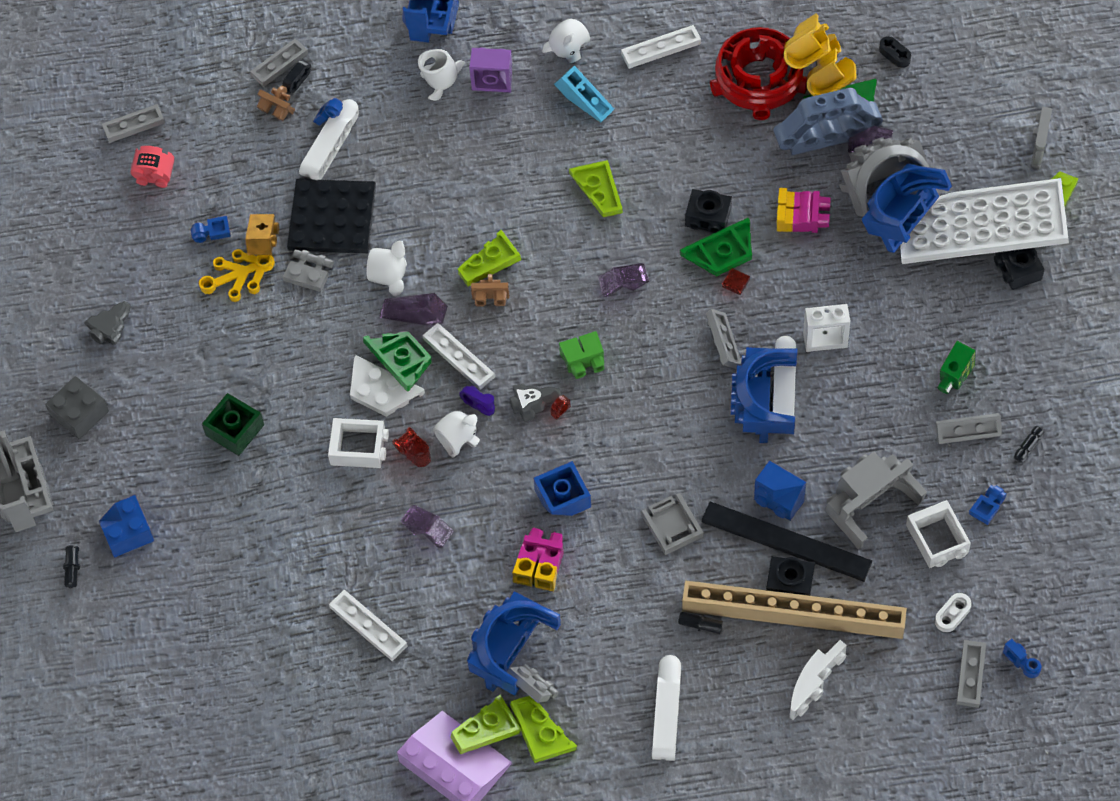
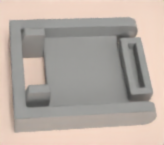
M1042 107L1041 114H1036L1035 122H1039L1038 127L1033 129L1032 134L1036 135L1031 168L1034 170L1041 168L1052 108Z
M680 493L675 495L678 502L676 505L674 499L670 496L649 506L651 516H649L646 509L641 511L643 519L665 555L703 538L704 532ZM685 532H688L690 534L675 542H672L673 538Z

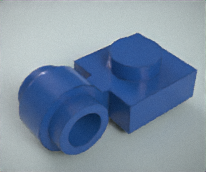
M337 98L329 100L321 106L313 122L320 126L325 121L327 122L329 117L335 118L339 116L343 109V103Z
M227 216L207 219V226L203 223H195L190 230L191 237L196 243L206 241L208 235H210L211 240L231 237Z
M991 485L986 491L985 496L980 495L969 510V515L988 525L998 512L1007 493L1001 487Z
M1013 639L1005 643L1003 654L1017 668L1021 667L1026 677L1036 678L1039 676L1042 666L1037 659H1027L1025 648Z

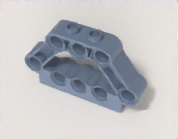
M846 88L803 99L798 104V107L782 123L774 127L773 131L780 149L790 150L791 155H796L868 137L869 130L880 126L883 119L875 102L861 97L854 88Z

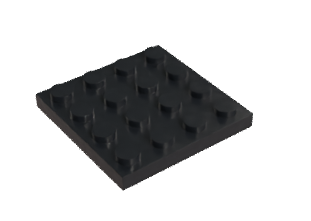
M296 179L287 242L288 251L306 250L310 252L368 254L376 182Z

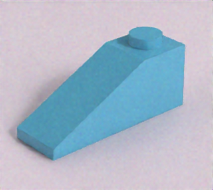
M575 65L554 84L569 101L600 123L614 110L611 104Z

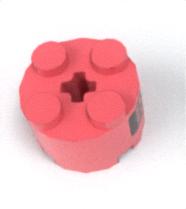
M141 146L140 150L136 148L131 175L136 178V183L146 186L148 183H155L158 187L166 188L168 182H170L175 160L174 156L170 152L168 154L162 153V148L155 146Z

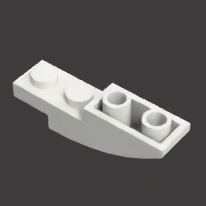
M841 640L826 654L818 649L803 668L792 696L790 718L792 720L798 715L800 717L804 715L809 708L808 705L813 700L817 701L824 692L823 680L831 674V669L836 664L840 665L845 660L847 645Z

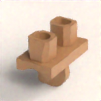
M286 87L272 88L271 93L275 96L261 89L257 94L261 97L257 105L259 110L268 113L271 106L274 105L276 108L272 115L281 121L286 118L288 113L293 115L295 109L289 103L283 101L284 99L287 101L290 99Z
M488 274V280H480V283H471L472 299H474L475 306H485L486 299H494V305L505 306L506 300L509 298L508 282L501 283V280H493V275Z

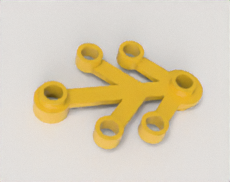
M236 249L232 252L234 262L227 261L222 257H216L213 260V265L217 271L227 269L232 272L215 279L211 276L202 277L199 280L200 290L205 294H211L215 291L216 287L236 279L228 295L232 302H237L241 299L240 291L249 273L256 271L253 279L248 282L247 288L249 293L257 294L260 291L259 283L264 273L270 271L275 265L273 256L247 255L241 249ZM243 261H246V262H249V263H251V264L244 266V265L237 264V263H241V262H243Z

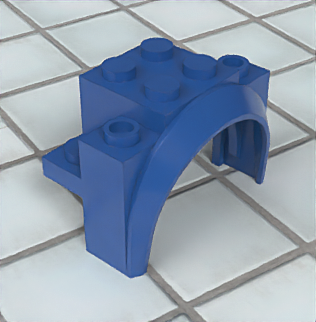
M409 0L408 9L403 7L402 21L409 31L410 41L429 43L431 34H452L459 0Z
M907 163L902 170L884 180L868 201L867 206L869 210L861 219L868 234L881 237L887 251L892 253L903 242L907 243L910 239L909 234L939 198L936 189L949 191L952 187L946 171ZM919 190L915 195H914V194H910V193H912V192H914V191Z
M746 347V355H742L741 366L737 365V373H732L731 415H735V423L743 424V432H754L755 435H759V443H768V433L794 434L795 416L769 411L771 367L774 366L796 367L797 348Z
M514 591L511 597H507L504 600L502 606L495 605L491 611L488 610L483 618L480 629L476 628L471 637L473 650L467 658L469 671L485 679L486 689L494 692L498 686L515 696L519 688L516 685L517 679L507 673L509 667L539 622L558 630L561 625L560 614ZM519 621L518 625L512 622Z

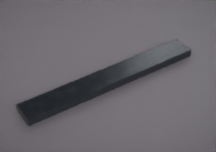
M711 501L702 517V523L808 562H815L819 566L865 582L873 560Z

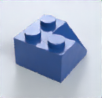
M573 461L533 478L534 490L543 507L550 514L573 516L591 508V495Z
M769 461L755 479L754 500L761 507H767L774 511L778 517L791 521L804 503L806 482Z
M135 495L116 502L99 520L114 558L154 541Z

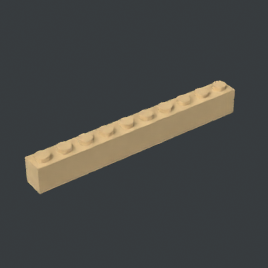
M685 581L682 599V612L903 639L907 610L904 607Z

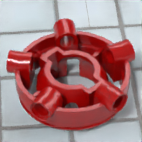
M756 27L739 31L725 40L716 59L715 79L710 80L713 96L723 95L731 103L741 108L752 110L754 119L766 120L771 115V109L786 104L797 92L805 94L807 91V76H803V68L795 69L791 67L788 82L783 80L788 70V64L784 59V47L790 38L774 29ZM758 42V47L750 48V43ZM766 57L774 60L772 67L775 72L769 74V84L761 86L760 76L750 75L743 70L748 64L755 61L763 62ZM723 59L731 61V68L737 85L733 83V78L727 65L722 66Z

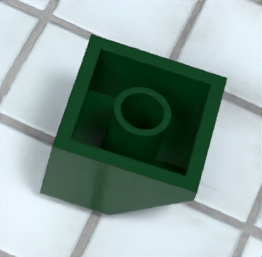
M227 393L204 420L202 426L206 437L239 456L262 429L264 422L261 412Z

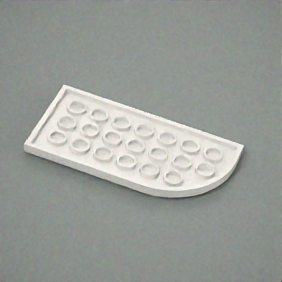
M1061 178L958 191L939 196L911 231L908 242H903L900 245L902 264L1069 243Z

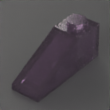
M435 293L387 298L384 300L380 317L425 326L436 325L437 323L443 324L448 306Z

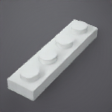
M694 25L621 49V55L630 69L700 45L701 38Z
M439 323L423 335V340L479 390L495 378L493 371Z
M343 590L329 604L330 609L391 661L408 647L407 642L346 590Z

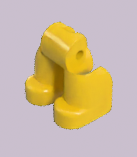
M817 13L796 27L793 37L786 42L784 47V59L792 68L802 69L816 61V67L809 71L807 76V89L813 96L840 90L857 78L856 64L853 60L845 57L836 63L837 54L841 52V46L835 34L826 35L825 31L829 29V26L818 22L819 16Z

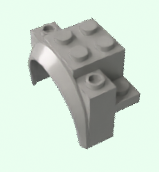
M881 137L873 140L872 145L856 147L854 149L855 152L849 154L851 162L846 164L847 168L841 170L845 182L839 184L842 192L849 193L857 216L864 217L869 210L866 194L868 184L902 170L903 166L907 163L929 167L920 140L907 138L899 141Z
M4 430L0 432V517L9 523L11 522L15 532L36 526L34 517L54 511L52 507L54 504L31 436L10 442Z
M872 452L870 455L865 454L860 457L853 468L849 466L841 472V478L837 482L836 493L827 500L825 512L858 550L863 548L864 541L868 537L852 518L855 514L854 510L857 508L862 510L891 487L904 492L917 505L924 500L927 491L911 475L910 471L913 464L908 458L901 463L893 454L888 458L885 456L880 458L875 452Z

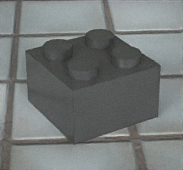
M76 376L45 404L49 415L78 439H81L109 412L105 399Z

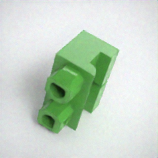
M597 331L579 336V342L576 337L559 343L560 355L562 360L565 361L568 373L572 372L576 379L584 377L586 375L585 368L592 366L593 371L596 373L604 371V351Z

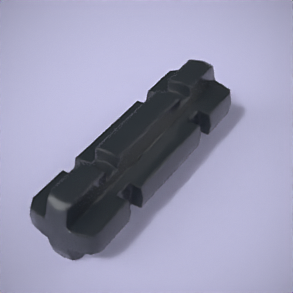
M1034 426L1031 434L1026 437L1020 448L1015 452V460L1020 463L1026 460L1027 455L1032 452L1038 440L1044 435L1042 428Z

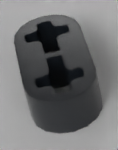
M890 36L883 37L880 40L879 51L884 57L897 67L905 68L909 66L911 52L905 46Z
M299 60L282 83V86L287 88V92L294 93L310 74L311 64L303 60Z

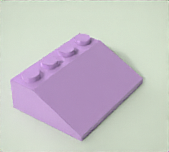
M441 711L411 735L397 751L399 762L450 801H481L512 762L489 745L460 755L450 736L451 732L461 724Z

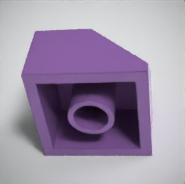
M483 47L472 48L469 66L472 90L511 93V50L486 49Z

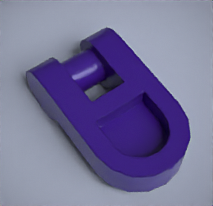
M465 386L460 391V398L467 405L487 416L495 413L494 396L492 394H483L474 386Z

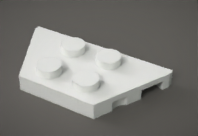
M357 355L354 357L350 390L352 400L387 417L394 413L396 409L409 404V400L418 395L419 397L424 395L425 391L423 388L414 385L407 392L389 371Z

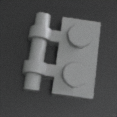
M295 250L293 257L298 258L299 262L290 260L283 275V281L322 292L329 277L328 271L323 269L324 267L332 268L334 261L327 259V256L310 254V251ZM308 262L315 263L316 266H315V268H314V267L308 266L307 263H308Z
M527 664L509 668L507 671L508 674L517 679L516 685L537 703L546 702L550 697L554 699L559 693L553 688L554 685L549 680L545 681L539 676V672L535 668L531 669Z

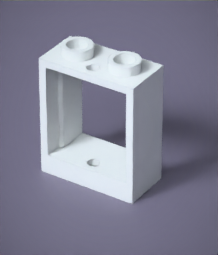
M847 304L805 308L803 336L806 352L848 348L850 317Z
M333 418L328 452L330 465L381 468L382 460L386 459L384 442H388L389 430L385 429L384 421ZM343 432L377 433L374 453L341 451Z
M947 500L908 515L906 526L929 568L934 566L941 567L949 560L954 558L961 559L969 553L971 543ZM944 519L958 545L932 555L919 529Z

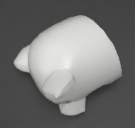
M566 19L553 29L549 41L543 46L542 52L553 51L558 57L566 58L569 63H574L581 59L580 47H585L590 42V35L581 22L575 19Z
M442 49L425 51L419 56L420 75L435 89L428 99L436 101L441 98L443 90L451 87L455 82L457 74L465 65V61L458 60L454 62L449 53ZM431 57L435 59V63L424 66L427 59Z
M403 241L394 242L391 250L382 248L371 249L367 260V279L374 283L388 285L389 292L395 297L400 295L404 289L401 279L404 277L407 263L404 258L405 248Z
M454 411L444 416L433 428L436 438L452 458L459 454L465 442L471 447H476L480 441L475 436L477 416L475 414L466 415L463 412Z

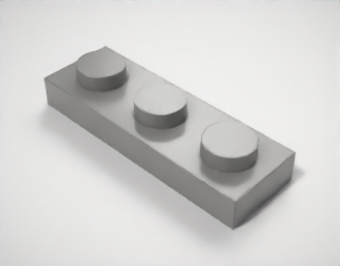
M293 39L251 70V76L261 86L265 87L299 60L307 56L308 50L299 41Z
M158 104L102 123V127L108 142L111 143L165 124Z
M710 309L706 312V316L714 337V343L717 346L719 359L723 366L737 369V365L741 366V359L726 313Z
M999 413L935 421L938 444L1002 436L1001 415Z
M964 640L956 705L979 708L986 643Z

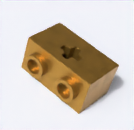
M250 214L245 238L247 255H272L273 247L277 246L276 234H279V223L275 222L274 214Z

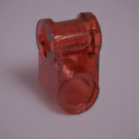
M410 427L405 429L406 432L398 439L392 440L394 447L417 467H425L431 462L428 444Z

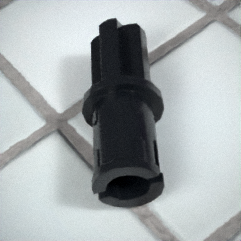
M69 545L65 548L66 556L65 563L63 564V569L65 570L64 585L70 589L77 586L78 570L80 569V564H78L79 547L75 545Z
M681 612L678 619L680 625L696 628L699 632L705 630L719 635L723 625V621L706 618L703 614L698 616Z

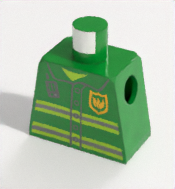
M956 341L940 369L941 382L937 387L938 390L948 394L952 387L955 389L961 387L975 366L976 350Z

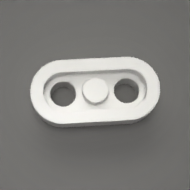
M963 593L954 594L936 614V627L942 632L953 631L970 612V598ZM956 605H962L963 608L958 609ZM948 620L950 623L944 624L942 621Z

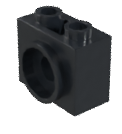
M692 189L685 213V227L694 230H706L711 233L725 229L732 208V196L722 195L713 190L701 191Z
M1035 248L995 253V265L1000 267L1004 282L1009 284L1012 290L1043 279L1045 269L1038 258Z
M771 556L766 591L810 596L815 562L801 561L794 557L781 558ZM787 576H794L795 579L789 580V579H787L786 577H787Z

